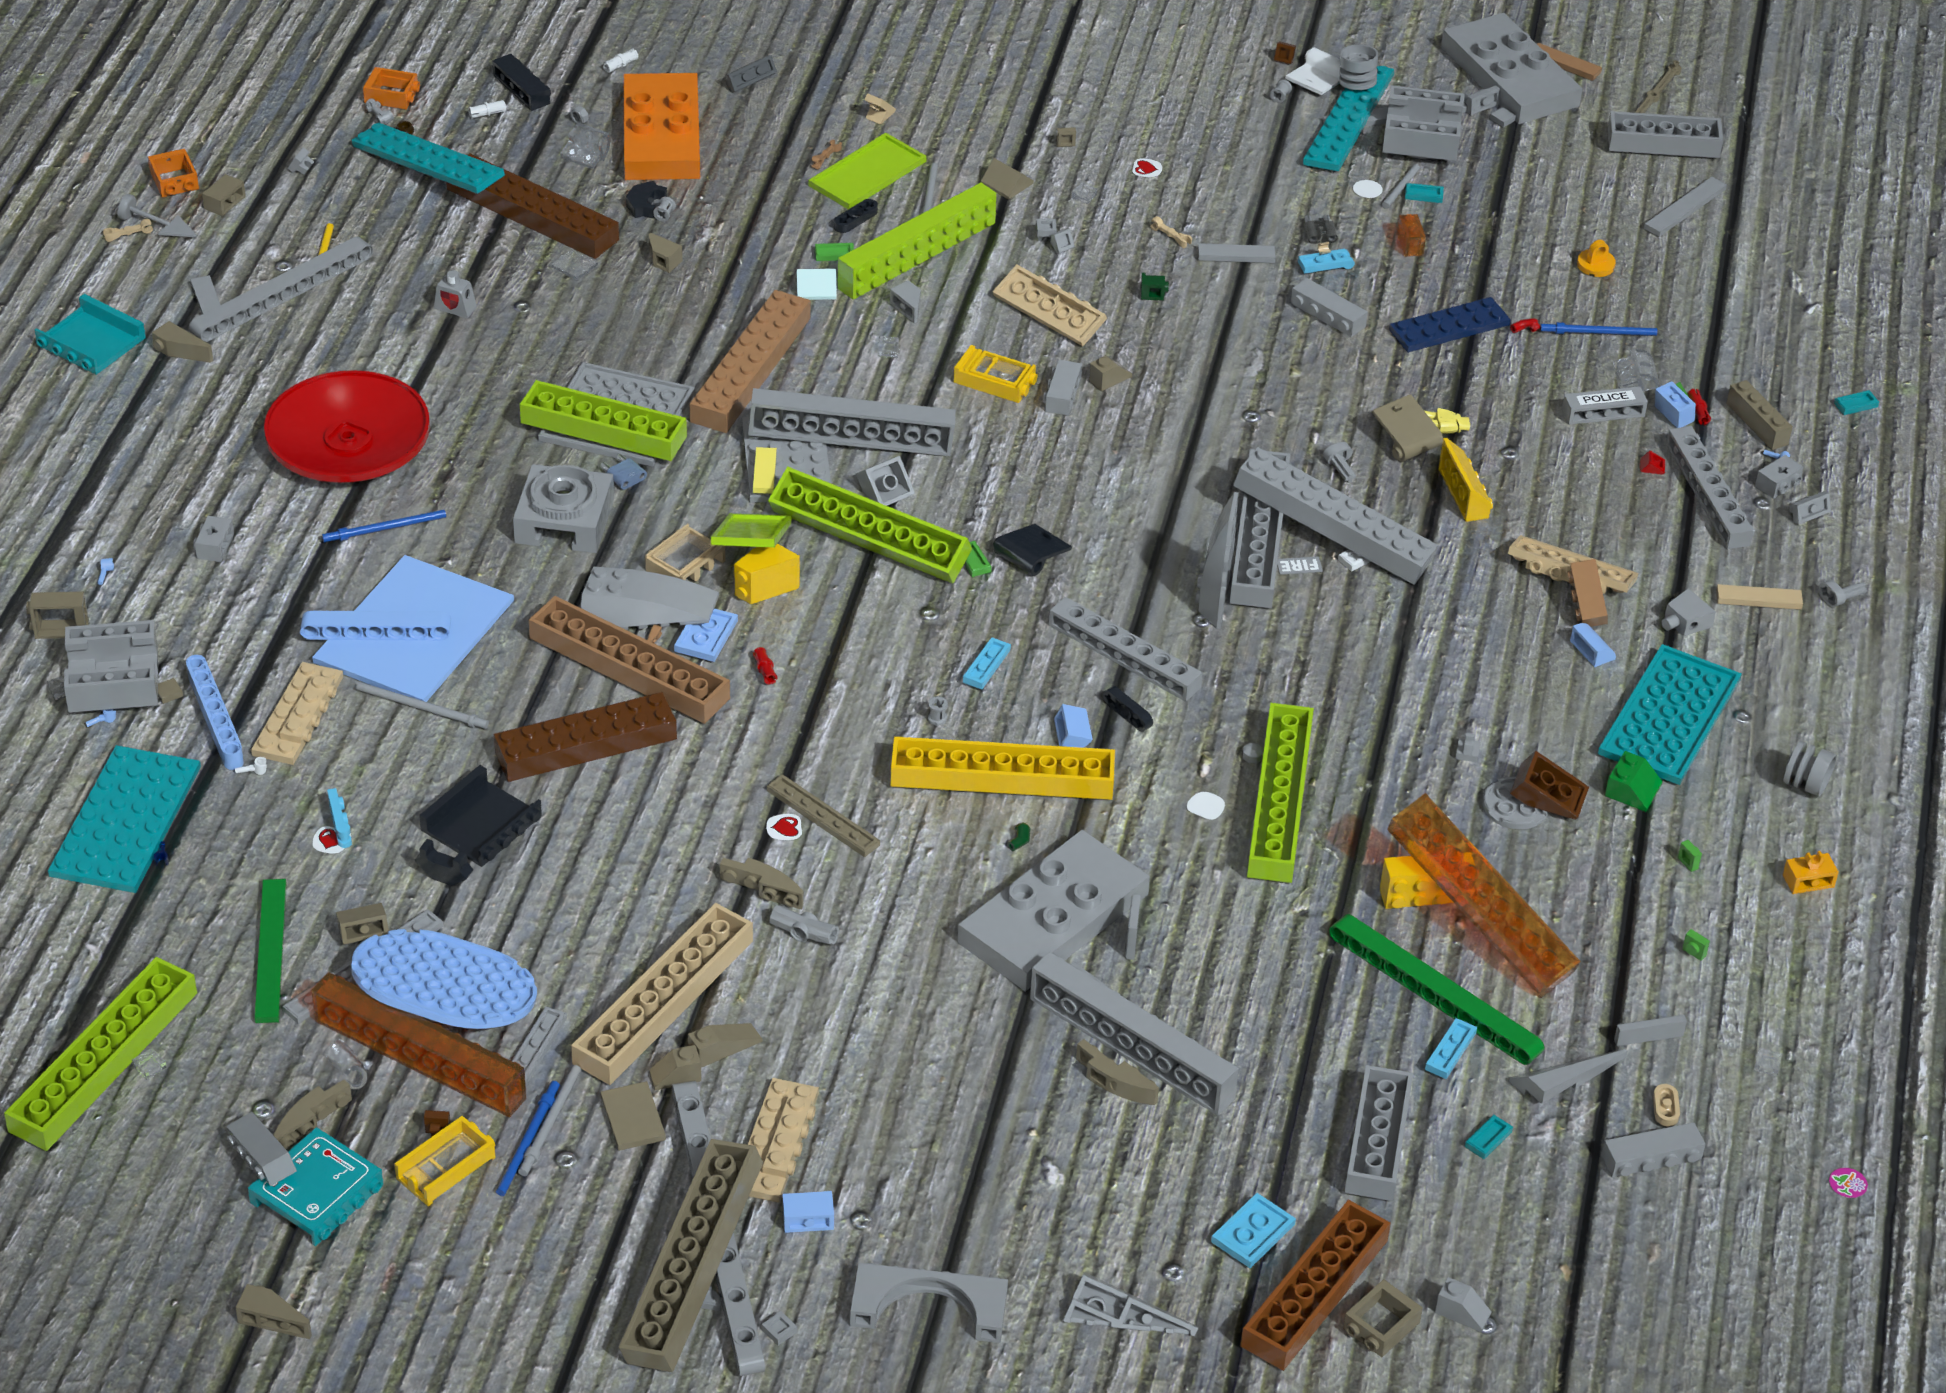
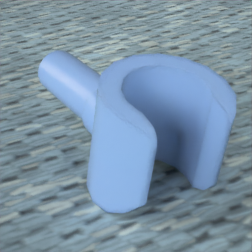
M1768 450L1763 452L1764 455L1779 459L1784 455L1790 457L1787 451H1783L1780 454Z
M113 558L101 559V573L97 582L99 585L103 584L107 571H114Z
M113 709L103 710L102 715L85 722V724L89 727L100 721L111 723L116 718V711H113Z

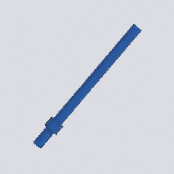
M1563 322L1540 324V331L1555 332L1556 334L1569 332L1657 336V328L1565 325Z
M439 510L350 529L346 527L340 528L338 531L322 534L323 542L338 539L340 541L349 540V537L446 518L445 510Z
M551 1081L546 1093L542 1094L538 1101L539 1107L496 1190L498 1195L505 1196L547 1110L551 1109L555 1101L554 1096L560 1087L557 1081Z

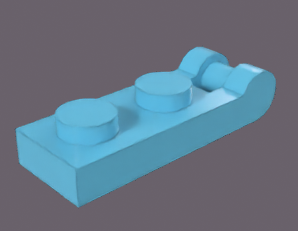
M1347 249L1332 250L1331 253L1322 255L1314 253L1298 256V263L1304 274L1341 267L1351 269L1355 265Z
M336 788L328 789L329 807L338 845L341 848H348L352 845L347 813H342V810H345L343 797H338Z

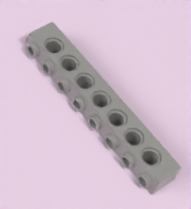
M1692 426L1669 429L1666 445L1726 548L1733 549L1750 546L1754 536V528L1748 522L1745 512H1742L1739 507L1738 501L1732 495L1730 487L1726 485L1722 473L1715 466L1714 460L1710 458L1707 448L1700 441L1699 435Z
M1064 597L1050 609L1049 626L1185 702L1201 689L1203 672L1099 616L1077 602Z

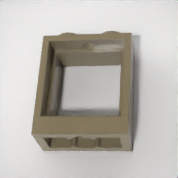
M84 591L31 593V599L26 603L27 614H31L29 627L30 630L34 631L35 639L65 638V627L89 625ZM40 609H74L75 619L42 620Z
M1383 1279L1345 1313L1343 1329L1348 1335L1363 1343L1368 1350L1383 1357L1420 1323L1423 1307ZM1377 1302L1401 1319L1384 1335L1361 1319Z

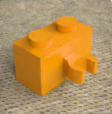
M1818 851L1815 855H1811L1808 852L1805 857L1786 859L1783 877L1792 894L1835 888L1839 872L1829 853L1822 854L1821 851Z

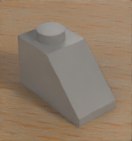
M908 280L890 289V305L911 322L917 323L921 290Z
M1449 1277L1438 1295L1435 1311L1436 1314L1479 1332L1483 1331L1492 1312L1471 1286Z

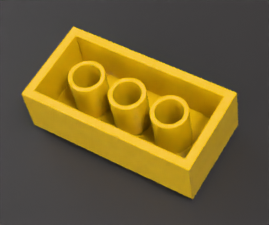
M1470 850L1384 858L1380 893L1385 909L1474 901L1479 875V867L1474 852Z

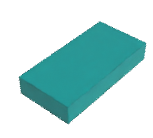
M1407 183L1405 199L1442 203L1444 187Z
M1870 390L1835 398L1834 404L1843 415L1877 408L1879 401Z
M1493 1114L1465 1142V1148L1485 1159L1512 1133L1513 1126Z

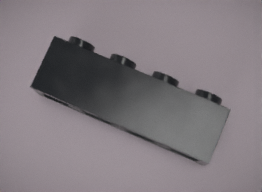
M508 54L492 60L493 76L531 111L550 104V88L514 55Z

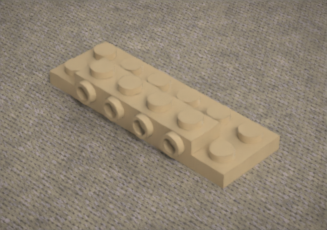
M1017 264L993 291L994 296L1082 347L1107 319L1106 314L1092 307L1087 301L1079 300L1073 293L1063 291L1057 284H1051L1043 276H1037Z
M1522 535L1511 544L1508 554L1517 560H1527L1525 568L1530 569L1532 573L1538 575L1545 574L1551 576L1550 578L1556 581L1564 580L1569 582L1567 571H1571L1570 563L1593 559ZM1596 560L1603 594L1610 587L1615 592L1627 593L1637 581L1639 573Z
M302 662L252 747V756L264 757L269 760L294 765L306 742L310 741L314 728L318 727L323 712L327 711L331 698L335 697L337 687L343 679V671Z
M772 1078L748 1145L756 1146L763 1161V1165L750 1192V1197L780 1202L789 1175H793L795 1172V1158L801 1155L803 1147L801 1141L808 1136V1122L814 1119L816 1111L814 1105L819 1094V1087Z

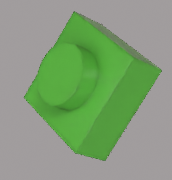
M1689 840L1681 842L1678 859L1691 872L1698 870L1702 853Z
M1690 929L1685 935L1682 949L1702 961L1707 955L1710 940Z

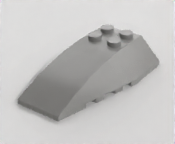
M1239 492L1233 493L1215 524L1210 537L1206 560L1201 561L1200 573H1203V575H1198L1197 587L1200 590H1197L1195 603H1199L1198 612L1216 629H1221L1226 587H1229Z
M593 567L582 593L581 608L625 630H628L629 626H639V629H644L652 624H660L661 627H667L670 623L680 622V625L709 623L719 597V592L696 583L653 572Z

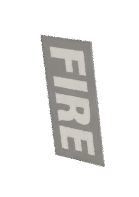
M1319 556L1284 558L1277 561L1280 575L1323 572Z

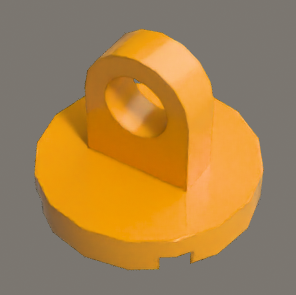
M1601 239L1594 241L1589 249L1582 251L1578 255L1577 261L1580 271L1586 275L1595 274L1594 277H1605L1612 274L1616 264L1614 256L1609 253V246Z

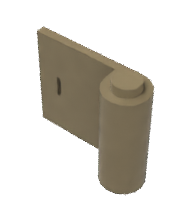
M1411 394L1372 411L1376 419L1395 441L1392 454L1400 462L1439 447L1443 443L1441 431Z

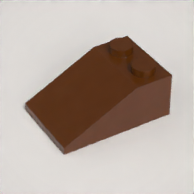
M1535 751L1521 763L1510 794L1527 806L1576 820L1579 817L1589 786Z

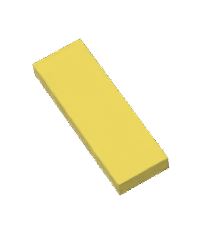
M756 447L753 493H773L777 448Z

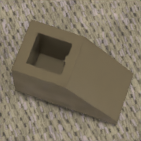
M653 233L648 234L649 252L653 266L670 273L683 261L682 246Z

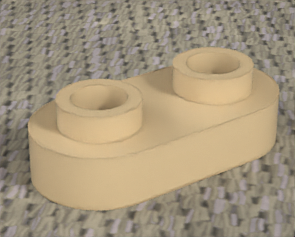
M1660 1084L1655 1088L1653 1094L1655 1119L1660 1125L1671 1127L1678 1123L1680 1116L1678 1091L1672 1085Z

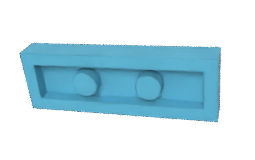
M991 637L964 674L963 683L983 689L1010 652L1011 644Z
M1456 1018L1427 1061L1425 1070L1447 1079L1474 1038L1477 1027Z

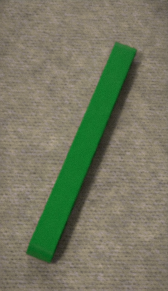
M1345 914L1330 927L1329 933L1337 943L1454 1020L1457 1018L1476 1026L1477 1035L1519 1063L1529 1065L1544 1051V1043L1538 1036L1354 916Z

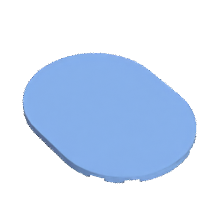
M405 929L391 930L386 935H373L357 946L352 956V976L358 986L372 998L391 1007L451 1026L486 1029L512 1024L529 1014L535 1005L537 997V987L534 984L532 974L526 968L522 969L517 965L518 961L491 948L440 932L419 929V933L407 932Z

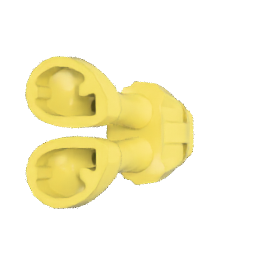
M1438 408L1437 412L1425 411L1442 434L1460 433L1461 430L1469 431L1470 429L1469 417H1461L1458 413L1456 415L1452 411Z

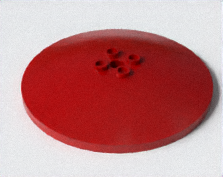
M357 370L325 373L295 384L273 402L264 422L266 444L271 454L279 463L301 476L326 482L364 481L393 472L408 463L420 452L426 443L430 430L428 408L422 397L412 387L385 374Z

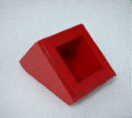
M1649 450L1640 459V471L1663 475L1665 473V459Z

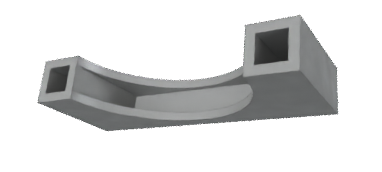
M859 1263L851 1305L850 1326L875 1329L882 1312L899 1298L915 1293H936L955 1300L966 1309L974 1322L977 1341L1001 1343L1008 1279Z

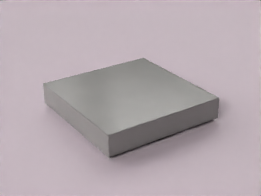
M1135 894L1131 896L1125 958L1129 960H1134L1139 921L1141 895Z

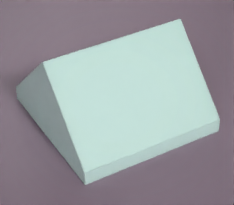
M797 269V296L809 300L836 299V269Z

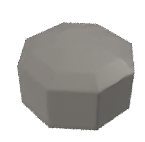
M578 106L571 110V118L574 123L582 125L589 120L585 108Z
M1248 743L1243 746V759L1246 762L1257 764L1263 760L1264 748L1258 743Z

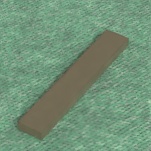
M783 774L767 785V791L863 857H866L880 846L878 838Z

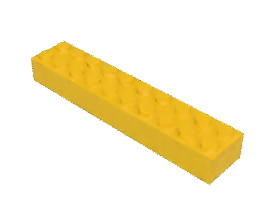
M894 736L891 787L1112 800L1115 749Z

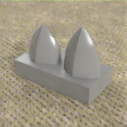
M1496 85L1487 89H1480L1474 94L1464 93V103L1467 104V113L1470 115L1499 105L1500 88Z
M1823 491L1813 496L1804 497L1803 500L1791 504L1789 510L1793 514L1794 523L1802 524L1831 512L1830 493Z

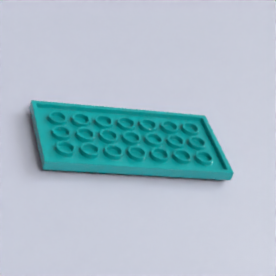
M1662 644L1600 745L1598 754L1618 762L1624 751L1646 758L1660 778L1680 785L1740 682L1742 673Z
M116 745L49 867V877L136 893L201 768V762L199 760Z

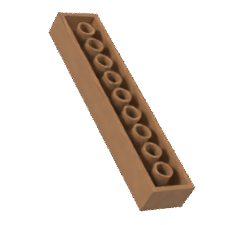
M773 291L691 401V423L724 433L729 431L751 401L753 388L759 389L810 320L811 300L783 291Z
M554 596L529 619L530 639L644 695L663 692L671 708L704 724L730 700L729 679L557 596Z

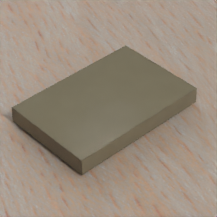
M647 1081L600 1092L618 1151L666 1140V1135Z

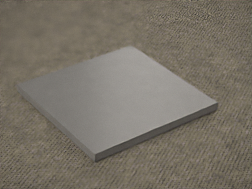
M582 362L567 387L681 417L695 394V387L585 362ZM542 429L538 435L539 441L617 458L618 454H623L627 459L631 458L636 463L652 467L658 459Z

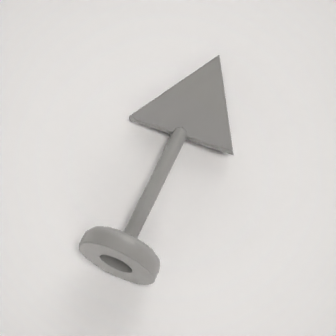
M126 194L119 204L117 211L119 219L128 220L133 213L166 225L158 235L197 237L179 215L169 222L137 209L134 195Z

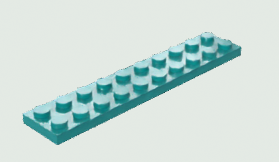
M1377 66V84L1374 87L1364 90L1344 88L1303 158V165L1334 171L1340 170L1366 125L1370 114L1375 109L1394 76L1393 68Z
M379 122L373 124L371 128L359 133L357 137L351 140L353 147L477 194L505 176L503 168Z

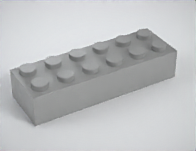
M1610 111L1607 127L1609 151L1720 158L1723 144L1721 118Z
M1366 1065L1345 1193L1393 1201L1413 1073Z

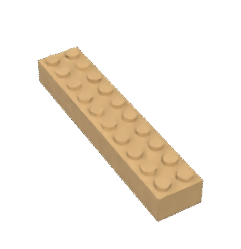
M715 903L571 1045L572 1064L579 1066L587 1073L611 1085L753 942V922Z

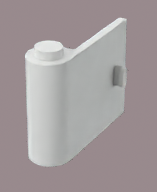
M1314 47L1307 51L1305 55L1306 63L1285 77V79L1322 95L1340 84V59Z

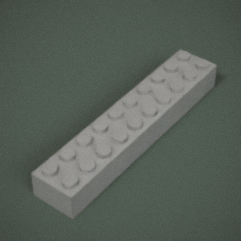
M753 388L748 435L950 456L956 410Z
M1259 447L1240 467L1233 485L1412 584L1417 582L1429 566L1438 547L1437 544L1429 539L1422 537L1411 529L1398 524L1394 520L1387 518L1374 509L1365 506Z
M1250 449L1249 457L1255 451L1254 449ZM1267 451L1289 464V453ZM1245 492L1230 604L1272 608L1283 513Z
M1051 952L1032 967L1031 1000L1217 1116L1235 1100L1239 1068L1232 1062L1226 1061L1212 1050L1197 1043L1193 1038L1187 1037L1175 1027L1161 1021L1157 1016L1148 1013L1136 1003H1132L1118 992L1111 990L1100 981L1093 979L1081 969L1075 968L1063 958Z

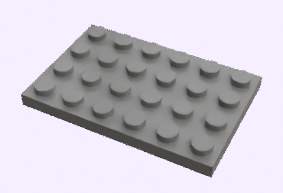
M742 417L750 503L768 502L771 494L753 493L756 447L777 448L774 489L787 466L831 483L826 443L748 435L750 417Z

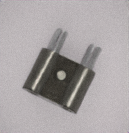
M1328 214L1323 216L1324 220L1312 221L1310 215L1305 216L1306 223L1304 228L1309 243H1334L1337 241L1338 236L1335 225L1330 220Z

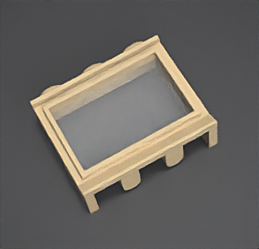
M687 523L645 555L646 571L686 580L690 576L692 580L698 581L700 578V567L704 565V568L711 571L714 568V558L722 563L725 562V545H711V539L692 529Z

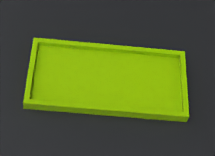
M884 133L809 179L808 186L841 206L850 209L926 162V155L888 133Z
M729 513L711 536V545L775 547L791 525V516Z

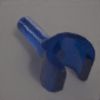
M164 841L160 842L159 851L154 854L156 866H158L159 860H165V864L169 865Z

